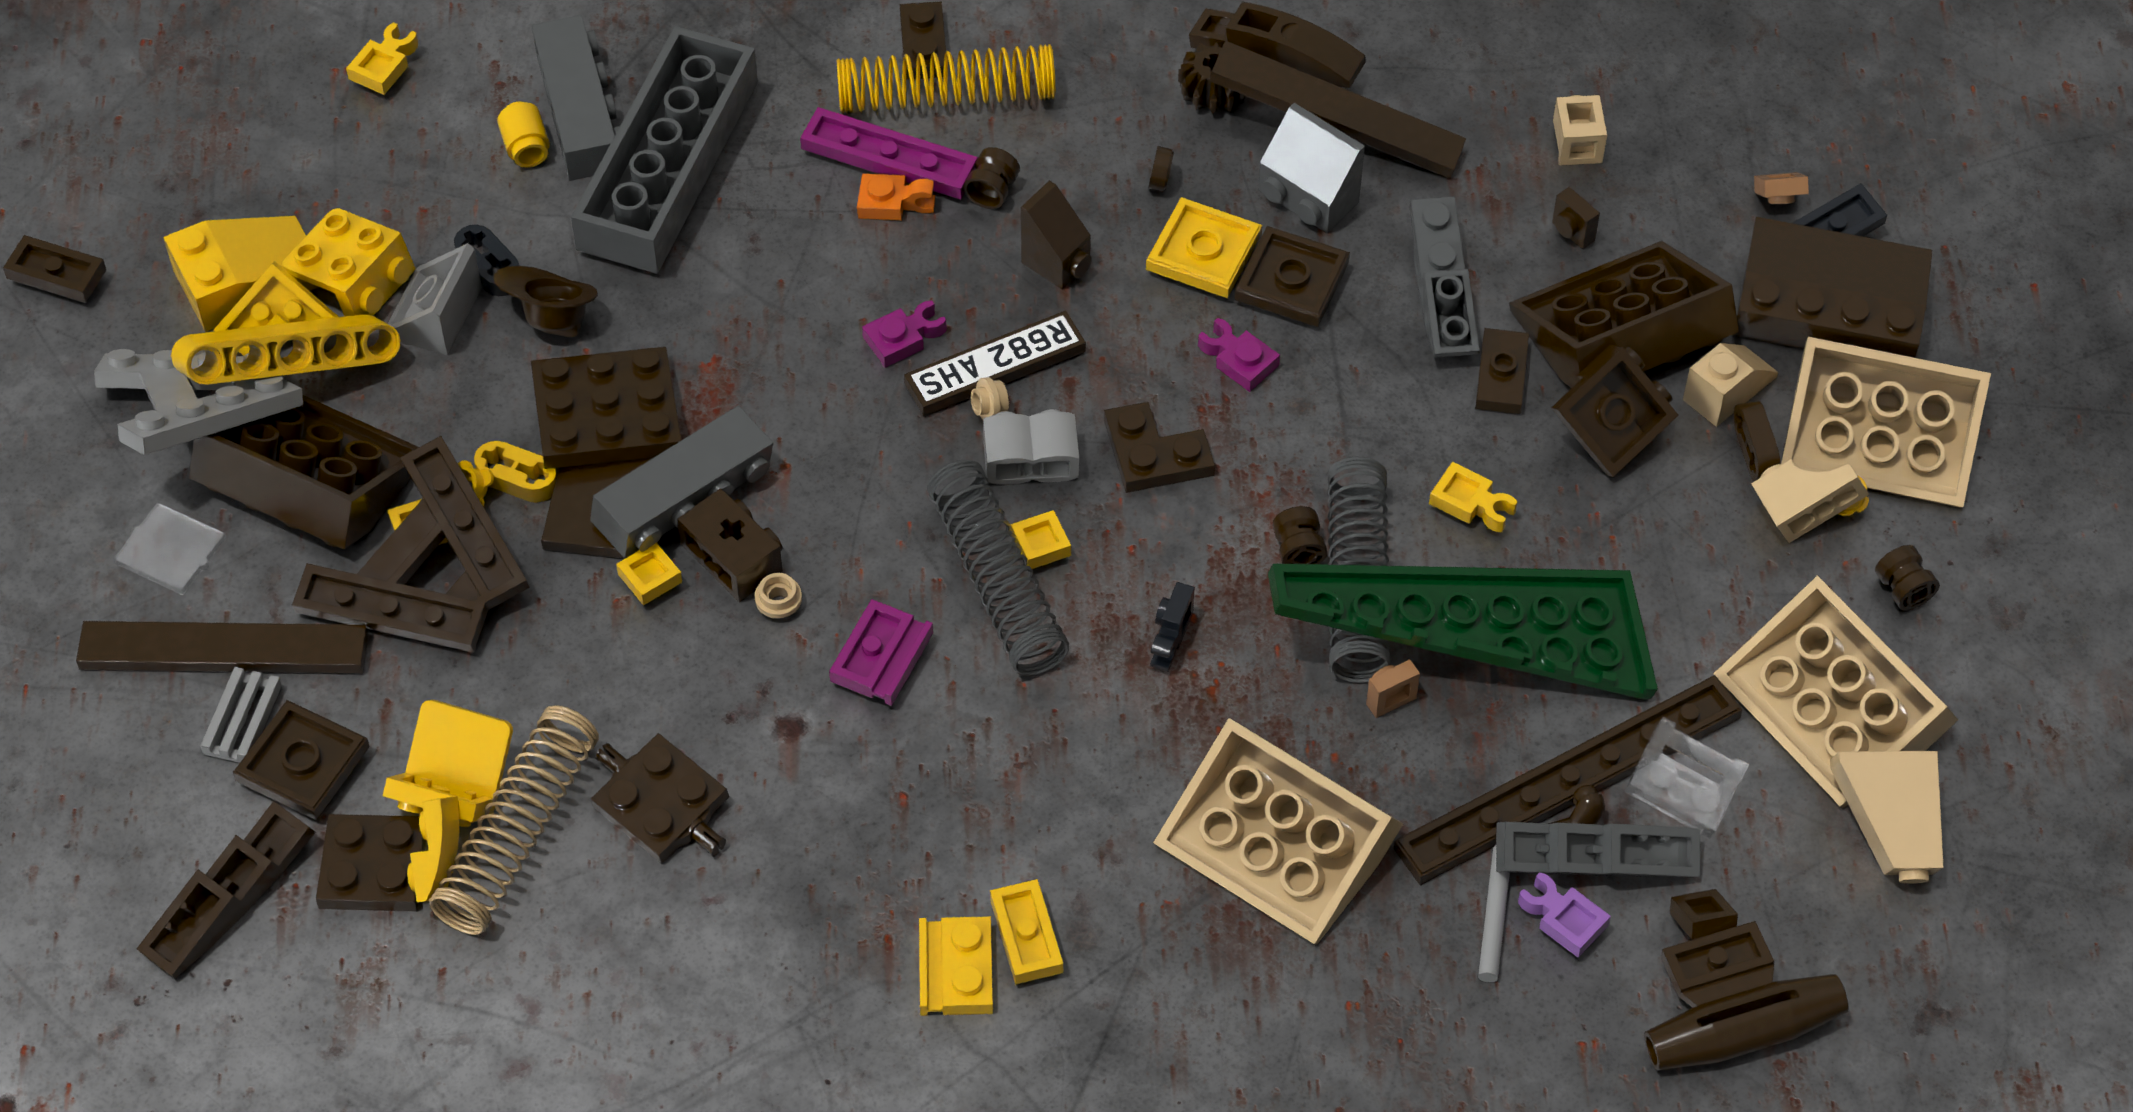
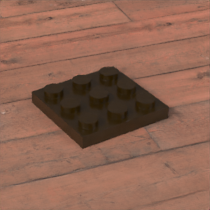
M666 347L531 361L544 469L653 458L681 441Z

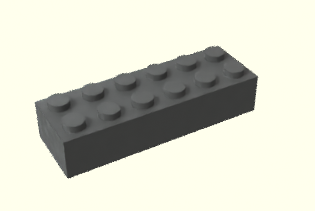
M674 26L571 216L577 251L658 274L758 83L755 48Z

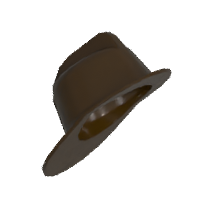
M508 266L497 270L493 276L494 284L500 290L521 299L526 321L530 326L554 335L577 336L581 330L586 304L594 301L598 296L597 289L589 284L572 281L535 267Z

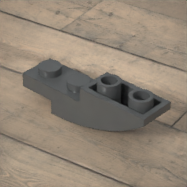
M1455 196L1411 199L1409 210L1414 239L1413 260L1422 314L1433 356L1436 358L1479 354L1469 271L1465 269Z

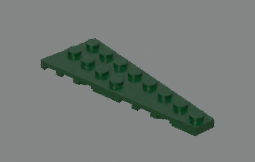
M1273 563L1268 572L1275 615L1640 699H1652L1658 690L1630 570Z

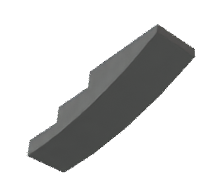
M1498 822L1496 833V872L1697 878L1700 877V828L1631 824L1597 825Z

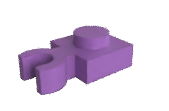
M1539 872L1535 877L1534 886L1543 892V896H1532L1524 889L1519 894L1518 903L1524 911L1544 916L1541 919L1539 929L1577 958L1609 926L1611 916L1573 887L1562 896L1557 892L1553 879L1544 873Z

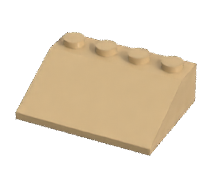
M1808 337L1802 356L1781 464L1791 459L1796 467L1800 469L1823 472L1837 469L1850 463L1855 473L1865 481L1867 489L1963 508L1991 373Z
M1818 575L1713 673L1842 809L1848 803L1830 768V759L1839 751H1926L1958 721L1952 711Z
M1228 718L1153 843L1317 945L1378 867L1403 823L1261 736Z

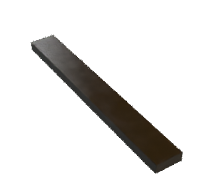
M1713 675L1396 839L1393 849L1418 884L1422 885L1493 848L1496 845L1498 822L1541 823L1575 805L1573 803L1574 792L1579 787L1591 785L1600 792L1740 719L1743 709L1716 675Z

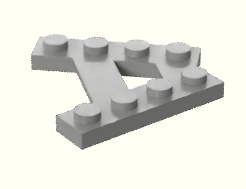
M129 349L113 350L104 354L94 370L96 388L146 390L155 410L140 412L135 416V419L117 424L119 441L143 455L303 405L302 388L285 380V375L209 385L198 384L174 367L171 359L172 350H162L154 354H135L134 351ZM205 352L194 355L191 363L192 369L203 364L206 356ZM249 353L245 356H236L237 364L247 359ZM194 390H216V394L198 399Z

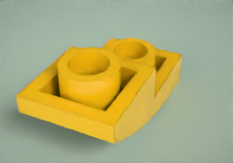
M458 796L422 801L423 811L420 813L419 827L423 839L427 840L428 850L410 853L411 863L407 869L408 883L411 890L416 894L417 902L429 901L434 891L439 888V883L444 878H447V870L455 865L459 841ZM446 882L444 887H448L450 882Z

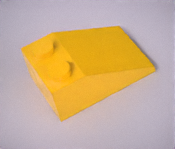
M296 216L205 220L163 238L173 271L204 331L207 332L215 329L274 261L283 268L282 261L306 237V234ZM294 277L309 291L319 287Z

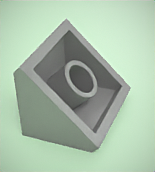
M467 243L417 267L388 322L399 333L400 343L448 355L482 289L475 249Z

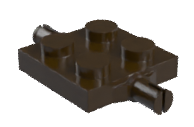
M658 733L637 754L629 759H626L609 743L602 746L604 751L602 749L597 751L595 759L611 770L613 775L590 799L593 807L662 864L677 848L692 840L698 842L712 856L719 853L718 848L720 850L724 848L726 839L712 830L708 823L712 814L729 798L727 788L661 734Z

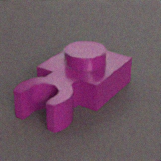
M931 300L919 304L915 308L914 314L908 317L899 308L862 326V335L886 368L923 350V337L937 338L942 336L947 331V324L944 316L934 321L926 320L935 315V304Z
M1217 318L1214 321L1213 332L1220 336L1219 338H1210L1204 332L1198 335L1199 349L1207 355L1217 356L1216 368L1249 392L1280 364V354L1247 330L1237 338L1232 334V328L1229 323L1223 319Z

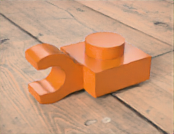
M862 174L857 202L858 219L902 221L903 210L933 213L936 200L935 195H932L934 181L917 179L907 185L905 175Z

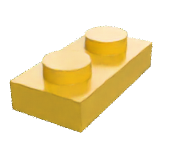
M1038 879L990 890L991 905L1015 985L1063 973V960Z

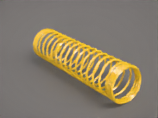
M1040 44L1038 46L1037 61L1035 49L1030 45L1027 49L1025 73L1022 52L1016 46L1013 51L1011 73L1007 50L1002 47L999 52L997 73L993 51L988 48L985 55V74H983L979 51L974 49L971 59V80L965 52L960 50L957 62V81L951 53L946 51L944 56L942 81L937 54L933 52L930 58V82H928L924 56L919 53L916 61V88L909 55L905 54L902 65V89L898 65L894 55H891L889 59L888 89L882 58L880 56L876 57L874 90L869 62L864 56L861 62V96L854 60L851 57L849 59L842 58L841 60L838 58L836 63L840 112L842 114L844 112H853L851 73L853 74L858 109L861 113L864 110L865 68L871 104L874 111L878 109L879 68L886 107L888 110L892 108L893 67L900 107L902 109L906 107V72L908 67L914 107L918 108L920 105V64L922 66L927 102L931 108L934 101V61L941 102L945 107L947 105L948 60L955 102L958 106L961 103L962 60L970 104L973 105L975 102L976 60L983 101L985 104L988 102L989 58L992 64L997 101L1000 103L1002 101L1003 54L1010 96L1013 102L1016 100L1017 54L1025 100L1028 101L1030 99L1031 54L1039 99H1054L1056 87L1053 49L1050 44H1044L1043 46Z

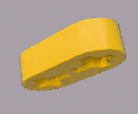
M501 441L487 442L476 450L474 456L475 468L478 470L486 468L493 473L494 481L489 487L534 503L544 502L552 498L557 478L556 468L544 469L543 456ZM499 460H503V461H504V465H502V464H496V463H497ZM488 463L496 464L493 469L488 468ZM539 475H544L545 480L537 478ZM528 478L534 479L536 481L534 482V484L529 483Z

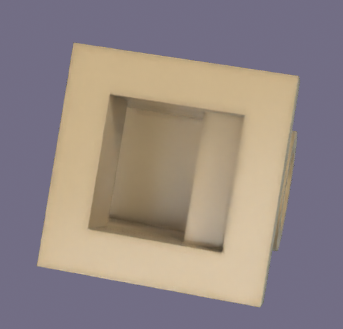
M1600 95L1556 97L1553 123L1559 150V165L1602 163L1607 131Z

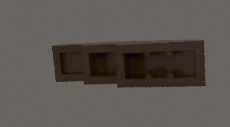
M273 801L244 840L235 835L206 874L199 869L194 873L136 949L169 975L177 978L251 909L286 870L316 832Z

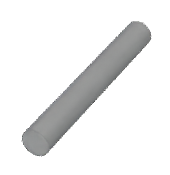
M1496 845L1493 847L1478 973V978L1481 981L1489 983L1498 980L1510 872H1496Z

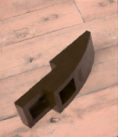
M1243 1L1235 13L1206 8L1189 33L1191 48L1197 49L1199 43L1209 48L1214 45L1216 40L1222 48L1224 42L1228 41L1344 88H1351L1366 63V57L1362 52L1331 32L1289 13Z

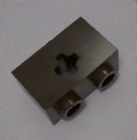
M721 488L694 506L690 511L677 518L681 545L739 603L755 592L764 577L772 573L783 572L781 560L783 547L777 535L770 528L762 529L753 520L748 507L740 499L733 500Z

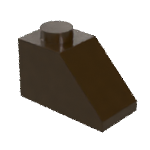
M1049 180L1021 206V263L1061 289L1074 278L1083 276L1092 261L1090 256L1091 235L1058 186Z

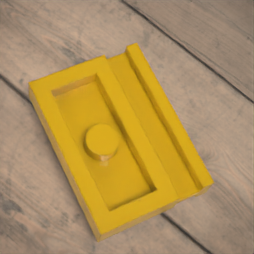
M991 916L941 918V921L927 922L926 918H919L920 1016H928V1012H943V1015L993 1014Z

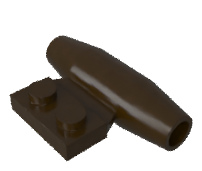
M1752 921L1662 949L1661 960L1679 1000H1684L1692 1008L1645 1031L1644 1040L1649 1058L1656 1070L1719 1063L1794 1040L1847 1013L1849 1009L1848 999L1843 984L1836 974L1773 982L1775 961L1756 921Z

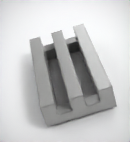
M234 667L200 745L203 755L239 763L242 761L263 732L282 687L280 677L270 675L269 679L263 678L260 672L252 671L251 675L245 674L244 669ZM243 687H245L222 743L218 746ZM258 690L263 691L238 750L233 749L234 744L246 722Z

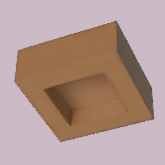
M1798 172L1754 176L1755 193L1765 198L1768 197L1770 204L1795 202V195L1809 194L1808 176Z
M1409 659L1397 666H1385L1369 679L1366 705L1375 718L1417 699L1420 673L1412 661Z

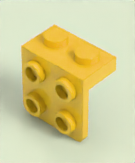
M340 208L329 211L282 261L283 268L290 275L335 293L344 316L374 315L416 270L401 232Z
M437 700L423 702L420 707L406 771L402 774L387 777L383 797L397 800V807L399 809L420 814L423 811L422 801L458 796L459 826L470 827L471 822H476L482 815H485V807L492 803L493 794L500 789V782L513 734L512 724L503 719ZM495 806L489 809V814H494Z

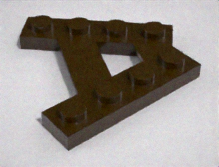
M439 436L400 457L406 471L423 498L357 574L307 563L292 603L296 613L349 625H366L367 629L474 652L488 610L530 588L525 576L442 436ZM446 537L465 570L448 592L443 594L404 585Z

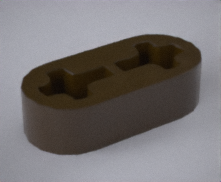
M1758 401L1735 405L1734 426L1737 439L1751 479L1756 481L1761 478L1765 470L1774 465L1781 464L1779 450L1763 404Z

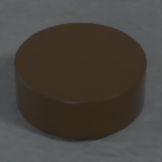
M1157 146L1148 189L1161 192L1166 190L1174 155L1173 149Z

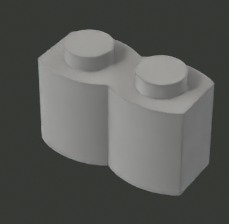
M1056 409L1045 410L1031 416L1005 411L983 419V444L988 483L1013 485L1031 480L1061 482L1078 478L1079 450L1075 414L1061 412Z

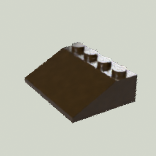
M1756 217L1737 310L1739 332L1733 334V336L1804 349L1808 337L1915 358L1920 345L1933 250Z
M1663 241L1509 302L1510 311L1526 333H1529V337L1560 380L1571 388L1580 381L1577 375L1609 345L1624 348L1628 346L1634 350L1645 364V367L1642 369L1645 373L1646 370L1663 363L1678 361L1685 354L1699 348L1717 345L1723 338L1739 332L1732 284Z
M302 395V406L194 439L189 472L190 479L207 486L209 490L215 493L225 494L244 503L252 510L262 511L283 521L291 528L301 529L323 539L328 545L346 549L369 533L402 491L411 477L400 457L419 448Z

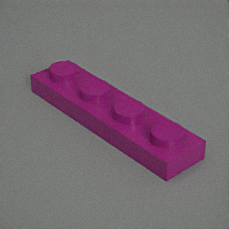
M817 107L800 137L802 150L878 174L905 175L907 183L917 179L933 180V191L958 199H962L965 193L964 183L971 171L976 170L975 163L978 157L820 107Z

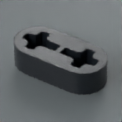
M476 224L463 227L454 238L455 249L467 243L469 245L474 244L476 247L483 246V254L473 247L475 249L482 288L494 296L509 295L494 284L492 267L499 270L508 266H519L517 258L485 226Z

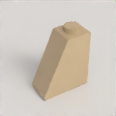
M1839 751L1830 759L1831 771L1883 874L1899 875L1900 883L1929 882V875H1934L1943 869L1938 751Z

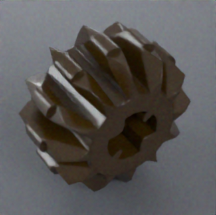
M1217 40L1212 47L1208 48L1199 43L1196 52H1186L1181 69L1178 71V82L1180 83L1184 100L1193 101L1196 110L1205 106L1209 107L1212 114L1219 107L1231 112L1234 103H1244L1246 97L1238 92L1208 81L1222 49Z

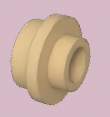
M990 377L980 378L976 388L971 392L972 409L976 415H980L982 420L997 413L1008 411V393L1004 383L1000 380L993 381Z
M784 573L767 575L755 590V603L758 610L771 618H784L792 615L798 610L802 602L800 586L789 575ZM776 596L785 597L782 600H772Z

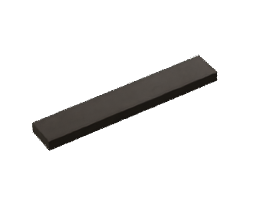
M1228 41L1224 42L1208 80L1284 112H1287L1288 108L1293 103H1296L1358 142L1449 179L1453 174L1466 141L1465 137Z
M83 621L76 662L79 670L233 672L234 667L244 669V672L363 674L368 631L366 625Z

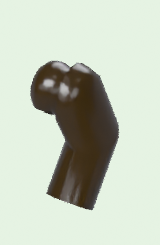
M1581 786L1574 792L1573 803L1576 806L1570 817L1548 824H1597L1605 811L1604 797L1598 794L1594 786Z

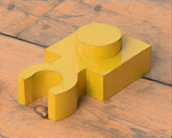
M394 22L384 30V41L381 44L370 39L346 68L349 80L383 95L386 94L407 69L408 62L406 56L411 55L418 48L416 32L411 31L406 38L398 39L400 36L398 24Z
M1452 462L1430 493L1429 504L1468 524L1477 515L1483 518L1484 524L1490 530L1502 533L1505 528L1506 518L1497 514L1496 511H1505L1510 515H1514L1518 501L1506 493L1492 494L1493 481Z

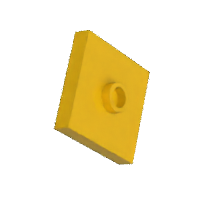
M1181 197L1146 260V270L1228 299L1262 235V225Z

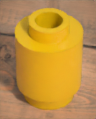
M521 101L513 102L506 106L498 115L497 123L508 156L520 167L528 168L541 164L548 156L550 142L538 107L532 103Z

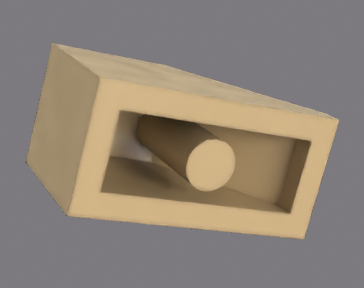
M1720 343L1690 367L1683 401L1717 427L1734 413L1735 405L1746 403L1777 378L1778 371L1745 345Z

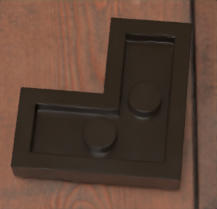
M1149 402L1104 410V423L1125 493L1215 476V463L1204 429L1159 437Z

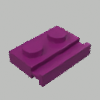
M871 599L829 670L830 682L870 698L877 696L884 699L885 704L892 706L933 635V623L926 621L924 624L914 620V615Z

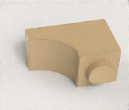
M1790 459L1784 464H1777L1763 472L1761 478L1751 483L1788 543L1869 495L1850 463L1829 471L1812 472L1796 467Z

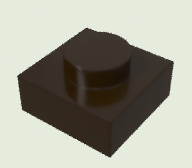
M1569 186L1556 195L1552 223L1562 236L1570 238L1581 249H1584L1596 239L1600 212Z
M1717 889L1671 897L1670 915L1691 939L1737 926L1738 913Z

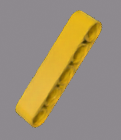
M361 314L190 334L181 337L172 348L171 359L174 367L179 372L198 384L209 385L380 364L390 361L396 356L400 349L401 340L399 333L391 325L373 315ZM379 330V339L372 347L368 348V337L373 331ZM336 334L337 339L334 348L325 353L324 344L326 340ZM293 340L291 353L281 358L280 351L283 344ZM249 345L250 351L247 359L237 364L236 355L243 346ZM205 350L206 356L203 364L192 369L191 363L194 355L199 351Z

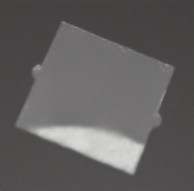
M156 503L141 524L131 529L132 535L113 559L115 564L183 595L199 573L209 568L208 561L225 541L226 536L225 533Z

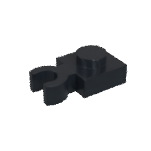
M1176 582L1170 599L1162 598L1155 619V624L1160 625L1161 628L1151 647V653L1154 654L1150 663L1151 667L1169 671L1176 649L1179 650L1193 615L1195 587Z

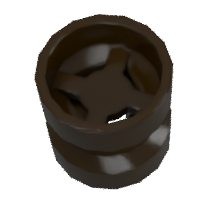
M988 147L982 150L975 163L976 170L971 171L966 179L964 192L975 204L987 209H996L1004 203L1008 195V186L1015 182L1020 172V165L1017 159L1007 151L996 147Z
M1305 506L1291 507L1276 515L1272 526L1276 539L1282 543L1279 549L1282 564H1321L1326 559L1327 548L1322 536L1318 535L1320 522L1318 514L1314 509Z
M1903 545L1890 551L1880 559L1875 567L1877 576L1884 585L1891 586L1893 590L1892 598L1898 607L1904 611L1923 605L1937 593L1940 587L1939 581L1932 571L1921 566L1923 559L1913 545Z

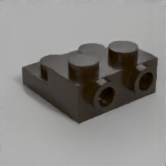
M1609 345L1577 375L1580 381L1551 407L1604 473L1612 477L1679 416L1670 405V402L1673 400L1671 394L1658 381L1653 380L1651 382L1642 371L1645 367L1643 360L1628 346L1624 348Z

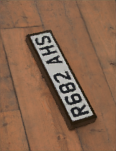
M1065 310L904 374V384L922 415L926 416L971 398V392L976 388L980 378L990 377L993 381L1000 380L1004 384L1086 352V342Z

